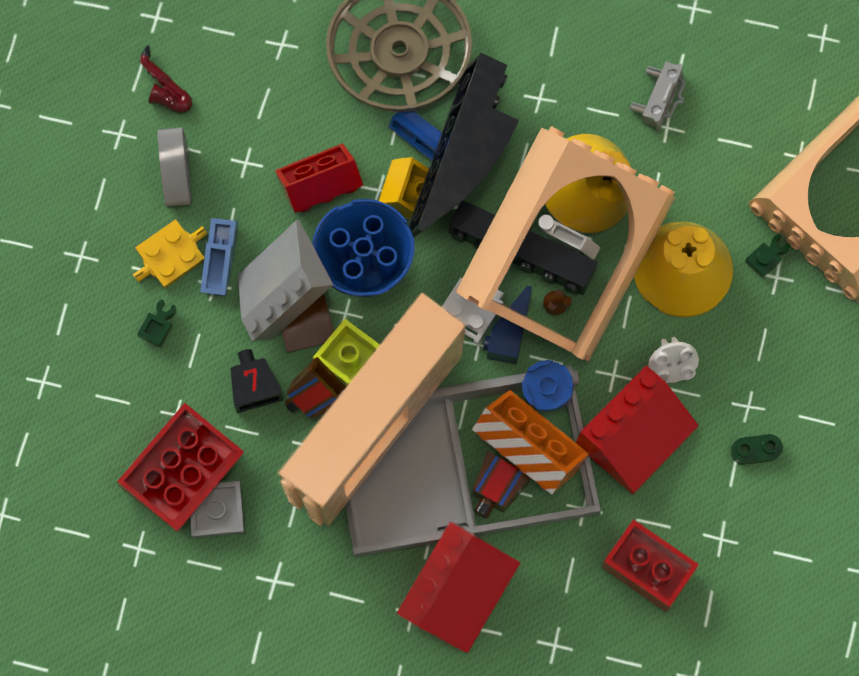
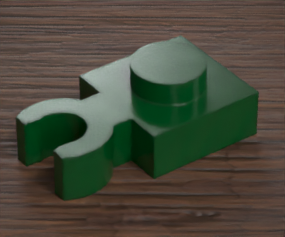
M780 234L773 237L770 247L763 242L745 260L762 278L781 262L782 259L778 255L786 254L791 246L789 243L785 247L777 245L781 238Z
M162 299L156 305V315L148 313L137 334L139 338L159 347L162 346L172 328V323L167 320L174 317L177 311L175 305H172L169 311H163L165 302Z

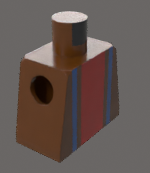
M316 357L292 381L287 391L289 398L285 401V404L290 412L295 413L301 409L307 417L313 418L326 413L346 389V386Z
M487 452L473 487L472 495L480 500L474 512L485 519L488 518L493 508L504 513L527 487L530 477L515 466Z

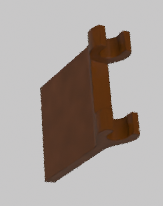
M321 295L282 330L287 353L322 345L334 332L325 295Z

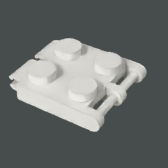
M460 277L442 308L461 321L466 327L478 333L475 335L465 329V335L474 339L473 342L478 345L497 314L481 309L477 304L456 293L463 279ZM497 290L493 300L504 304L501 301L504 293Z

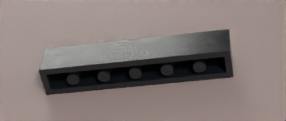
M463 200L460 202L449 223V234L459 242L466 241L473 244L474 248L478 250L495 214ZM530 230L512 261L522 271L529 274L532 272L536 273L544 281L550 284L557 283L562 285L567 292L575 295L578 293L584 295L598 263Z

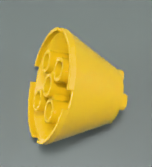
M579 134L566 138L569 141H572L574 138L592 147L590 152L592 153L597 150L615 159L613 162L615 165L617 162L631 167L621 149L604 137L593 134ZM607 175L585 177L569 183L553 194L545 203L551 215L560 224L581 233H596L607 230L617 224L628 211L619 186L611 176Z
M672 222L660 226L634 275V281L642 297L658 308V311L675 317H694L715 308L727 294L733 278V262L725 243L710 229L691 222Z

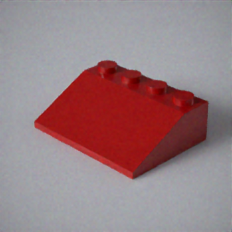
M646 365L580 432L575 443L587 451L590 458L633 495L699 425L669 385Z
M184 403L119 478L117 485L178 532L242 456L244 451L189 405Z
M450 522L398 609L397 614L468 654L521 562L455 522Z

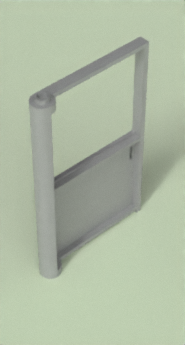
M571 365L565 367L573 378L574 390L571 399L566 405L574 442H576L580 432L583 430L575 392V385L579 384L577 370H572ZM527 373L437 388L346 504L354 557L438 543L446 529L445 527L450 522H455L476 536L599 515L601 510L590 458L588 456L580 467L588 507L476 526L453 404L458 401L504 394L509 390L512 392L522 391V381Z

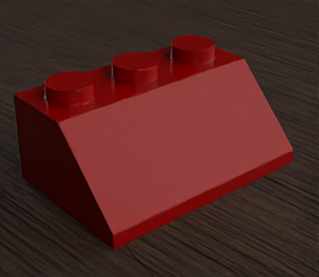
M343 143L275 170L294 213L308 211L316 204L330 202L336 196L343 193H353L358 187L363 186L355 159Z

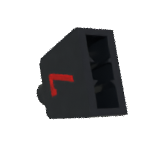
M252 349L238 352L240 365L231 367L233 402L236 412L241 413L283 401L280 387L266 359L255 360Z

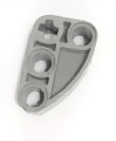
M183 127L158 129L159 159L166 207L191 205L188 146Z

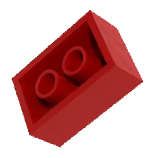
M633 519L604 560L602 568L667 613L699 564Z

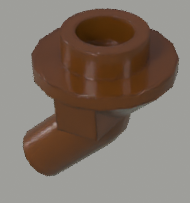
M560 290L551 291L545 295L543 306L548 313L559 315L567 309V306H570L572 300L571 297L566 296Z

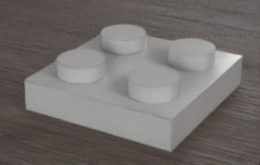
M240 481L222 482L215 486L190 516L192 538L244 534Z

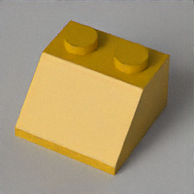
M413 157L392 159L379 201L390 205L403 217L411 219L429 168Z

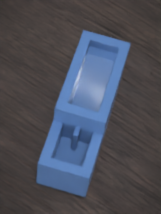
M211 218L200 292L226 295L235 251L238 221Z

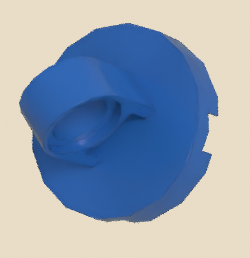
M544 360L529 367L522 381L523 395L532 407L539 411L552 412L561 409L569 402L573 394L574 384L570 372L564 365L552 360Z

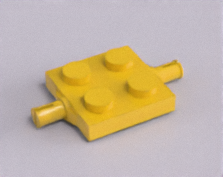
M175 219L135 247L143 259L144 267L133 273L134 278L139 283L151 274L158 279L164 289L204 262L205 257L197 248L196 242L208 235V233L201 226L198 230L189 234Z

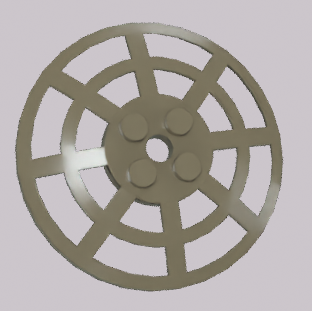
M345 0L338 7L327 31V58L338 84L358 102L371 108L388 112L415 111L429 107L442 100L460 83L471 59L472 37L468 20L455 0H428L423 8L412 4L394 3V0H384V6L370 11L361 20L349 12L361 0ZM439 1L454 14L460 24V31L447 34L443 24L432 14ZM396 12H410L417 14L418 17L413 24L398 21ZM383 14L387 15L388 23L377 31L368 26V23ZM344 20L354 28L349 41V54H334L335 36L340 23ZM426 21H429L436 28L440 37L427 40L424 32L421 30ZM361 33L371 39L370 52L356 53L357 41ZM464 40V59L456 75L445 70L450 56V44ZM397 45H402L406 50L398 54L393 51V48ZM443 47L442 59L438 67L427 61L428 50ZM373 61L379 71L371 80L362 71L359 63ZM351 63L356 75L366 84L359 94L352 90L344 81L337 64ZM420 69L432 75L423 83L417 86L412 85L410 76L417 73ZM387 76L401 78L403 89L388 88L380 84ZM438 78L451 83L440 94L417 103L415 93L428 88ZM375 90L388 95H405L407 105H384L368 100V98Z

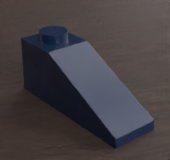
M526 286L509 308L527 316L532 286ZM501 317L493 326L491 336L486 335L483 350L487 351V359L517 365L524 328Z

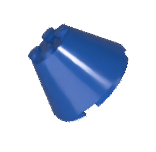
M356 199L340 207L336 206L322 218L315 230L312 245L333 283L331 287L341 293L355 297H370L389 291L406 276L414 258V238L407 221L396 209L377 200Z

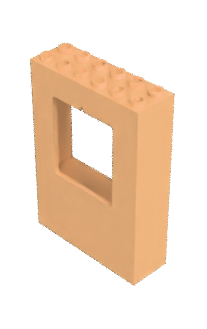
M424 293L420 294L278 473L281 478L280 483L282 488H284L283 491L286 492V498L289 499L288 501L299 510L304 507L311 520L319 526L324 523L329 527L462 358L466 325Z

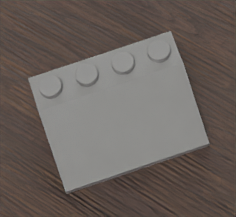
M296 220L238 275L241 320L251 340L259 341L275 338L333 286L300 220Z

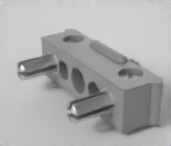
M665 62L662 70L651 66L647 67L646 74L658 77L646 106L632 102L630 105V110L643 114V124L653 126L656 130H659L665 118L672 116L676 106L683 104L684 98L681 97V94L685 87V82L682 79L684 76L682 64L675 65ZM681 82V87L677 95L679 101L674 102L669 114H667Z

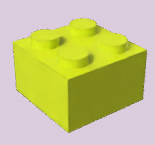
M344 319L313 356V360L318 357L347 387L380 344L347 319Z

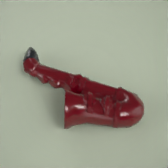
M147 45L141 54L140 63L145 67L147 73H150L152 78L157 79L156 81L164 87L161 88L155 83L148 103L161 104L173 112H188L193 105L191 96L149 59L151 52L150 46Z

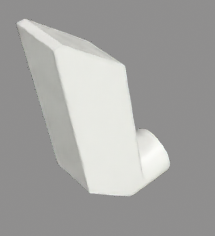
M543 215L539 219L540 230L550 239L593 260L596 258L601 247L588 237L560 224L549 215Z

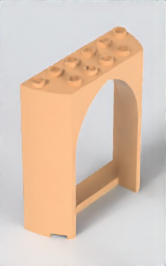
M859 96L748 203L751 211L756 216H762L774 232L781 233L793 249L800 250L812 266H817L824 272L827 280L840 286L843 289L844 295L850 300H855L857 303H859V237L834 236L818 230L809 210L808 187L811 175L819 163L859 125Z
M552 126L549 130L541 127L456 293L477 304L481 309L489 310L572 352L576 357L589 361L675 200L673 196L675 192L663 185L658 188L659 182L640 173L638 177L635 176L637 170L620 162H617L616 165L613 164L615 159L597 150L594 153L590 152L592 147L580 140L573 138L572 141L563 138L564 133ZM607 175L614 179L624 196L629 218L628 237L622 257L576 342L493 300V297L535 217L549 198L561 188L576 180L590 176Z

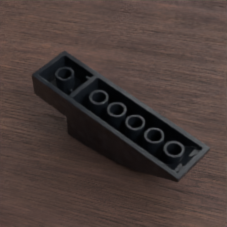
M480 53L467 66L458 85L408 225L413 238L448 213L477 187L499 159L519 121L495 109L500 99V96L497 95L499 88L504 86L507 79L505 74L507 64L483 53Z

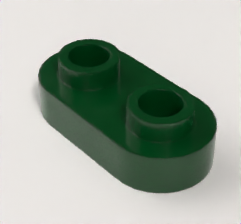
M772 434L743 437L733 443L730 453L732 459L740 465L771 462L780 456L783 444L777 436ZM766 444H773L774 450H768ZM740 447H747L749 449V453H742Z

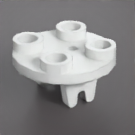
M676 337L671 338V343H668L666 339H662V346L654 351L649 359L648 367L666 383L692 379L696 374L695 370L699 363L696 349L690 344L679 342Z

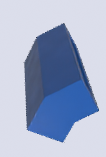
M415 111L398 112L393 115L388 127L432 161L441 132Z

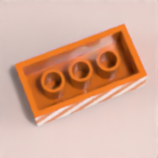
M511 390L487 406L472 429L482 440L488 442L503 457L509 459L521 472L531 477L542 489L548 491L551 495L577 473L589 455L587 451Z

